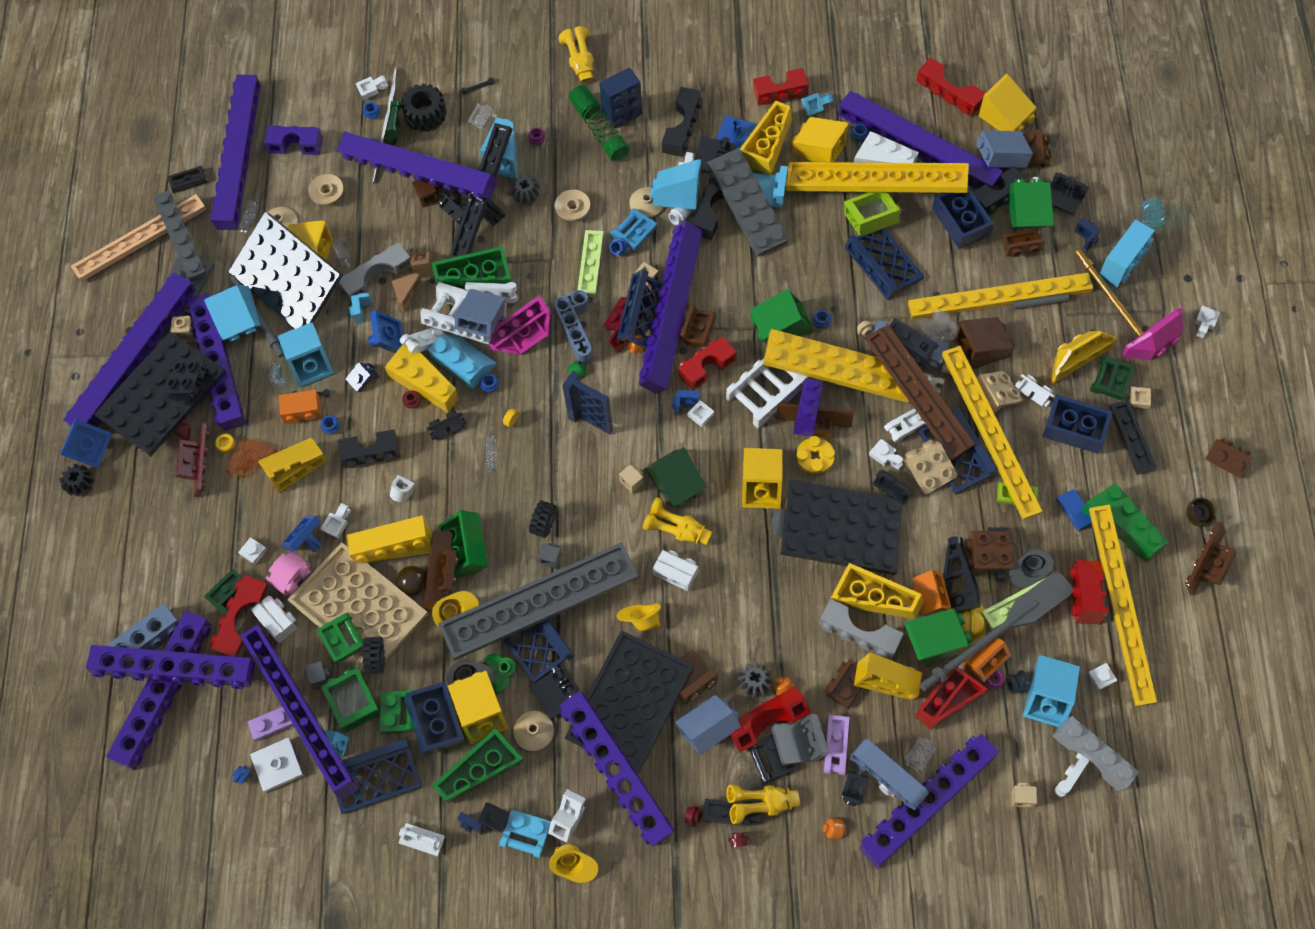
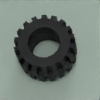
M417 84L414 85V88H408V92L405 91L404 97H401V108L407 125L411 126L414 130L418 129V131H430L429 129L432 128L434 130L437 125L440 126L442 121L446 119L445 115H447L442 92L437 87L433 88L431 84L428 86L426 84L418 86ZM422 106H429L426 109H418Z

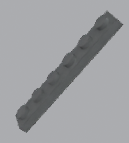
M168 190L153 196L189 281L192 282L206 276L207 273L171 192Z

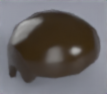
M1195 498L1186 507L1188 521L1194 526L1206 527L1211 525L1216 519L1215 508L1212 502L1206 498Z
M407 566L399 572L396 580L397 586L406 595H418L421 590L426 589L427 573L418 566Z

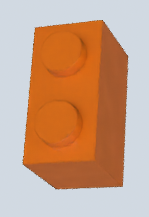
M316 389L278 395L280 416L284 423L294 424L298 421H312L322 417L320 397Z
M931 570L912 578L913 591L922 594L924 604L919 611L921 616H929L951 609L942 573Z
M996 638L962 664L969 675L985 682L1011 656V653L1006 643Z

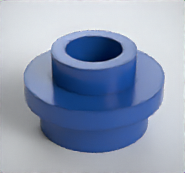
M368 102L364 105L363 114L369 119L376 118L380 114V107L375 102Z
M856 124L851 129V136L854 140L863 141L868 136V129L863 124Z
M622 238L614 239L610 244V251L616 256L624 255L627 251L625 240Z
M825 310L817 311L813 315V324L818 328L829 326L831 323L830 314Z
M492 374L484 375L480 381L481 389L485 392L495 391L499 386L497 377Z
M326 416L321 422V429L326 434H333L340 427L339 420L334 416Z
M239 766L232 775L235 777L233 779L234 783L238 782L241 785L251 774V771L248 769L249 766Z

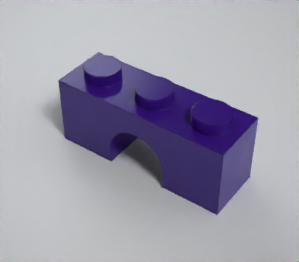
M268 126L265 146L268 153L286 154L287 147L290 144L299 143L303 155H320L323 137L320 129L312 126Z
M805 378L796 416L795 434L813 437L824 381Z

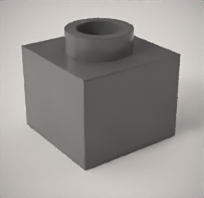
M542 543L537 555L538 563L557 569L562 557L561 548L553 543Z
M322 661L306 665L309 684L314 690L321 688L331 678L329 667H325Z

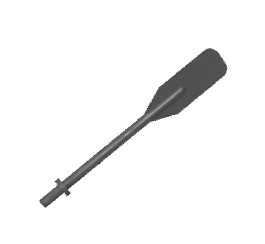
M1052 573L1015 600L1006 620L941 669L935 667L932 670L933 675L920 684L921 689L926 691L938 681L940 683L945 682L948 673L1009 628L1035 623L1073 593L1071 584L1060 573Z

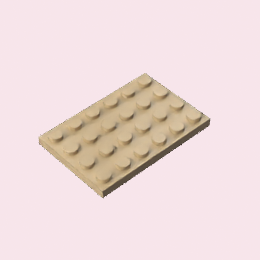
M342 542L287 599L291 605L319 628L344 613H350L351 621L362 640L365 637H382L385 646L384 662L389 659L429 615L426 610L367 562L356 564L349 556V548ZM340 625L339 628L349 646L354 645L355 643L345 625ZM363 651L357 652L354 655H352L359 662L362 663Z

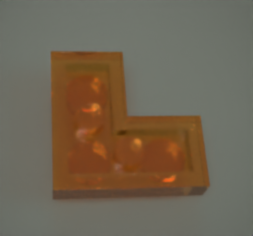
M242 437L225 470L227 473L244 478L252 462L259 464V460L277 453V450Z

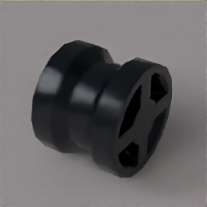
M1023 670L1018 671L1015 675H1006L1007 685L1012 694H1017L1022 689L1025 691L1030 689L1028 677Z

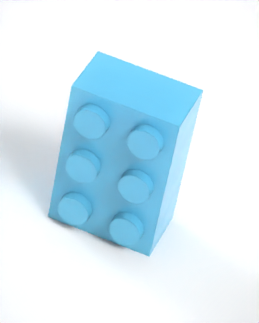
M1135 219L1107 256L1100 272L1102 278L1117 288L1121 282L1125 284L1131 275L1130 272L1134 271L1139 265L1141 257L1144 258L1148 253L1149 247L1154 241L1152 236L1155 230Z

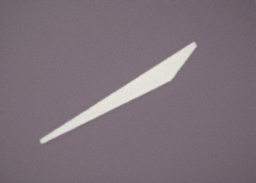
M396 68L394 70L381 136L382 143L389 118L390 104L395 92ZM375 169V172H374L373 182H374V178H375V174H376V170H377V169Z

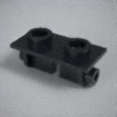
M442 193L445 198L439 201L440 208L448 215L454 210L451 217L460 225L466 206L463 204L460 206L457 203L459 200L454 195L450 194L448 196Z
M453 411L447 414V418L442 421L438 418L430 422L427 431L432 430L429 433L431 439L438 440L448 435L447 427L450 428L452 433L464 428V425L467 423L464 417L461 419L459 417L462 415V412L457 413Z
M884 469L882 471L879 470L876 479L872 483L892 498L902 500L903 505H905L915 491Z

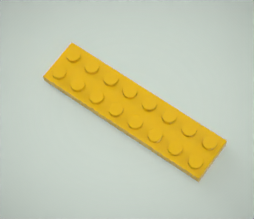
M774 329L770 330L763 365L894 400L909 402L878 357Z

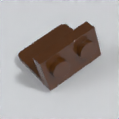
M972 531L969 538L966 539L965 549L969 551V557L967 558L974 576H979L982 569L1012 570L1014 568L1011 532Z
M690 650L680 658L694 666L679 695L685 705L690 701L694 702L703 691L711 689L718 681L717 672L713 668L709 669L694 650Z

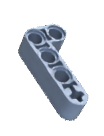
M577 290L557 298L554 305L556 316L576 360L580 363L588 364L593 358L592 348L577 315L585 313L589 309L587 293L583 290Z
M864 739L851 754L850 762L861 772L868 771L911 809L916 810L929 794L922 784L868 739Z

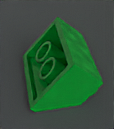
M459 510L437 525L438 531L452 533L451 550H456V556H458V564L454 570L456 578L477 574L488 567L479 513Z

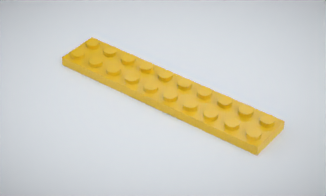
M789 162L786 191L967 193L969 163Z

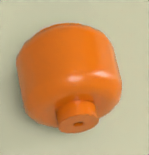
M634 336L638 339H642L641 336ZM630 341L626 343L627 349H630L633 354L644 352L645 350Z
M779 677L773 684V690L777 696L794 687L789 677Z
M829 818L823 826V831L826 832L829 839H842L846 833V825L840 818Z

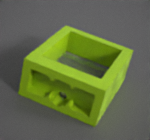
M868 192L844 201L845 216L860 236L899 223L901 209L898 204L894 203L890 193Z

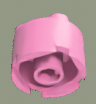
M288 550L289 554L285 555L283 553L269 569V572H271L270 578L266 576V582L285 596H291L299 588L298 585L302 580L305 581L312 574V571L309 570L310 564L293 551Z

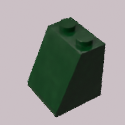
M684 447L672 451L644 468L670 507L676 506L678 509L687 504L686 500L693 497L695 499L703 494L702 490L707 488Z

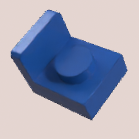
M676 390V397H672V408H676V415H680V405L694 407L699 402V391Z

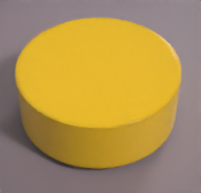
M514 408L509 409L504 416L503 424L511 428L519 417V411Z
M222 434L216 439L215 445L221 453L226 454L234 450L236 442L230 434Z

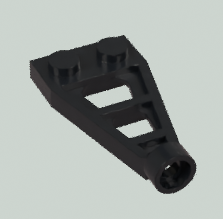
M959 536L950 537L947 540L948 547L943 578L951 609L954 608L958 613H963L981 607L979 587L964 549L963 538ZM961 559L963 569L952 573L953 562ZM964 577L967 585L966 589L952 593L953 581Z

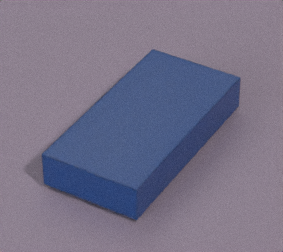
M1075 489L1057 497V502L1077 531L1092 525L1091 518L1081 511L1085 504Z

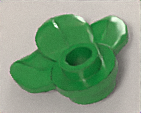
M489 654L484 657V661L494 673L493 689L495 694H498L509 686L510 677L516 671V663L511 658H502L498 654ZM505 664L508 665V669L506 671L503 670V666Z

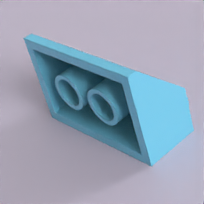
M454 333L439 337L428 349L430 358L434 363L472 391L480 383L482 377L487 375L497 365L491 358Z

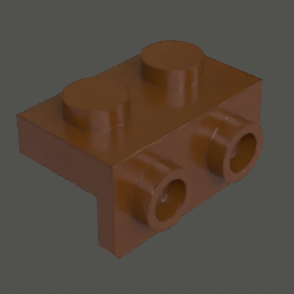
M1042 129L1023 134L1033 153L1027 167L1044 163L1046 167L1050 166L1052 154L1048 147L1050 144L1049 135L1045 134Z
M1038 229L1004 234L1001 237L1006 257H1018L1027 253L1035 254L1042 251L1045 244L1044 238L1040 239Z
M691 304L690 309L686 312V320L684 326L681 327L680 335L686 345L706 347L716 314L712 311L697 310L696 306Z
M1223 437L1221 440L1216 439L1205 460L1241 478L1253 459L1249 456L1251 452L1242 447L1239 450L1232 447L1233 443Z

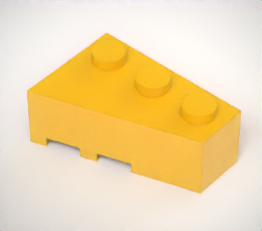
M311 437L265 457L258 462L276 490L280 493L325 464L327 460Z
M870 652L857 662L854 686L913 700L919 696L922 672Z

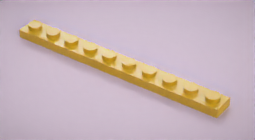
M1089 273L913 299L908 301V307L913 320L1010 305L1017 301L1055 295L1092 292L1093 286Z
M961 346L943 351L942 357L1022 520L1040 515L1042 509Z
M1110 505L1090 508L1091 522L1134 705L1136 707L1157 703Z

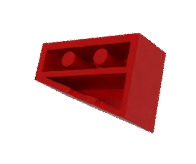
M1077 560L1074 566L1070 568V578L1073 579V593L1071 597L1074 598V604L1071 609L1072 616L1075 617V623L1099 625L1108 613V607L1103 606V598H1106V591H1102L1104 578L1101 561Z
M957 667L946 675L947 680L945 682H939L918 709L915 718L932 730L983 697L988 689Z

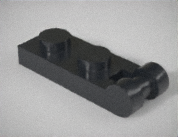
M894 318L889 325L905 347L927 361L931 360L932 353L940 346L897 318ZM924 343L929 345L925 351L920 349Z

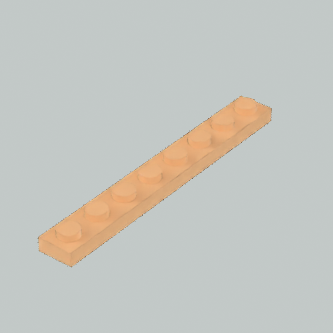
M197 194L176 205L184 223L207 210ZM161 215L71 265L79 280L83 282L168 233Z

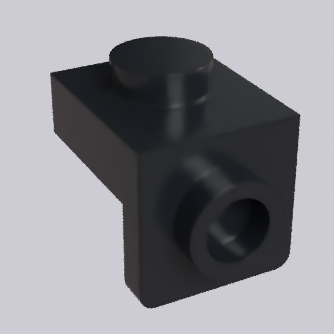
M852 771L848 772L841 796L844 803L851 806L862 804L869 780L868 776Z
M486 802L478 823L488 827L491 831L502 833L507 825L509 812Z

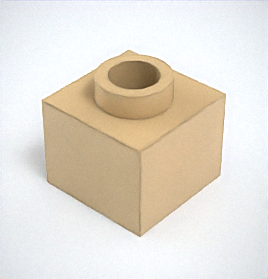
M631 464L619 473L620 482L632 494L644 485L643 473Z
M1018 783L1011 790L1012 807L1033 808L1037 804L1036 787L1030 786L1029 783Z

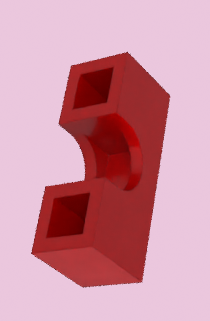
M803 68L787 71L786 83L780 85L772 82L770 75L753 79V92L758 106L808 95L809 84Z
M723 336L718 340L715 339L704 350L697 351L694 357L680 364L678 367L679 377L694 391L707 381V372L703 369L705 365L715 364L722 371L736 361V351Z

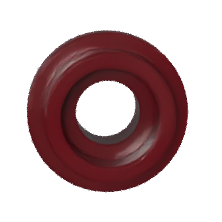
M414 390L404 393L402 396L404 406L410 409L418 407L421 402L420 394Z
M689 806L686 810L685 823L691 827H695L701 821L702 812L699 811L698 806Z
M744 832L732 833V837L728 838L731 847L748 845L747 840H749V836H744Z

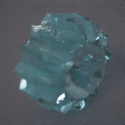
M1151 198L1141 202L1140 215L1143 224L1151 229L1163 226L1165 223V212L1159 198Z

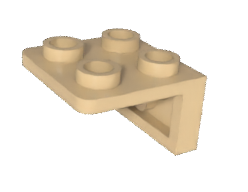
M1004 371L980 374L977 377L994 414L1002 406L1019 404L1023 401L1020 392L1015 388L1010 377Z
M936 440L926 441L922 444L923 447L907 452L905 454L906 457L903 458L904 464L911 470L924 494L934 491L957 477V472L941 443Z

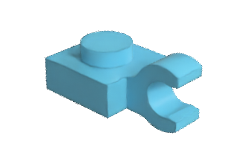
M815 93L802 98L801 101L806 116L823 111V105L833 101L832 94L828 95L827 93L820 96L819 93Z

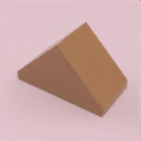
M430 251L412 254L410 263L413 273L419 274L420 278L433 276Z
M417 273L391 281L401 311L403 312L406 311L422 284Z

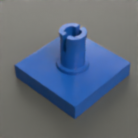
M725 115L716 139L721 140L723 137H727L730 139V143L735 144L734 150L741 148L758 124Z
M377 310L372 311L370 317L373 335L368 337L369 344L373 347L378 346L396 353L403 345L400 343V338L403 336L402 322Z
M74 419L60 455L98 468L113 433Z
M306 515L281 543V546L286 550L296 551L304 543L315 553L318 550L317 547H321L322 543L310 533L321 520L316 516Z

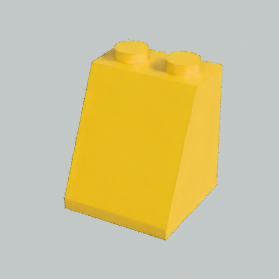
M1005 74L984 95L979 117L999 131L1023 132L1027 124L1030 125L1034 121L1037 107L1012 78Z
M809 117L807 122H803L799 134L795 135L792 139V153L811 162H835L846 145L848 123Z
M326 221L288 224L287 228L327 261L333 238Z
M744 448L742 507L781 509L782 449Z
M487 671L477 672L471 677L457 680L453 684L448 685L462 728L470 744L483 740L495 728L499 733L509 729Z

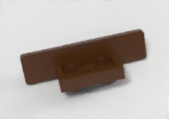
M778 403L776 419L796 422L799 405ZM818 407L813 436L831 438L833 426L852 427L854 412Z
M1218 521L1216 527L1211 529L1210 538L1203 545L1202 554L1195 561L1192 574L1188 575L1185 585L1190 595L1195 594L1201 580L1221 586L1237 554L1236 549L1219 545L1225 535L1223 522Z
M437 530L432 532L424 600L425 609L433 610L436 602L444 598L446 591L452 590L456 583L454 570L458 564V556H456V550H451L452 533Z

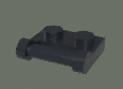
M773 734L758 740L757 744L746 749L753 758L761 776L759 779L762 784L796 771L794 764L783 765L781 763ZM763 748L772 767V773L767 772L757 749Z

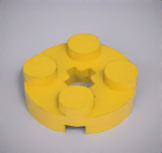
M817 436L810 437L798 446L797 464L803 472L809 475L824 474L833 466L835 451L828 441ZM812 453H818L820 459L815 458L813 460Z

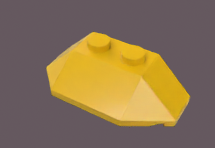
M1088 331L1083 335H1077L1068 344L1063 343L1058 347V352L1055 356L1052 383L1058 382L1113 349L1118 339L1102 331Z

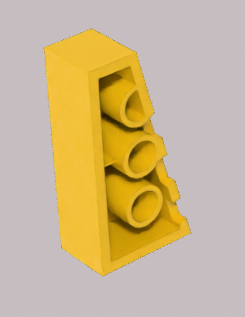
M775 101L741 146L740 150L750 168L769 176L772 175L792 123L791 106Z
M402 345L385 366L389 378L409 390L417 391L421 397L447 413L459 400L456 388L420 352L412 354L407 346Z
M421 515L347 535L349 556L356 564L430 554L433 530L424 516Z
M851 563L848 564L831 596L833 600L849 608L916 619L924 604L922 594Z

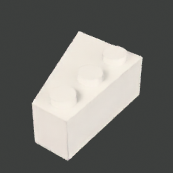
M870 131L856 154L854 163H916L919 152Z

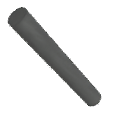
M1062 294L1013 302V308L1020 309L1069 301V295Z

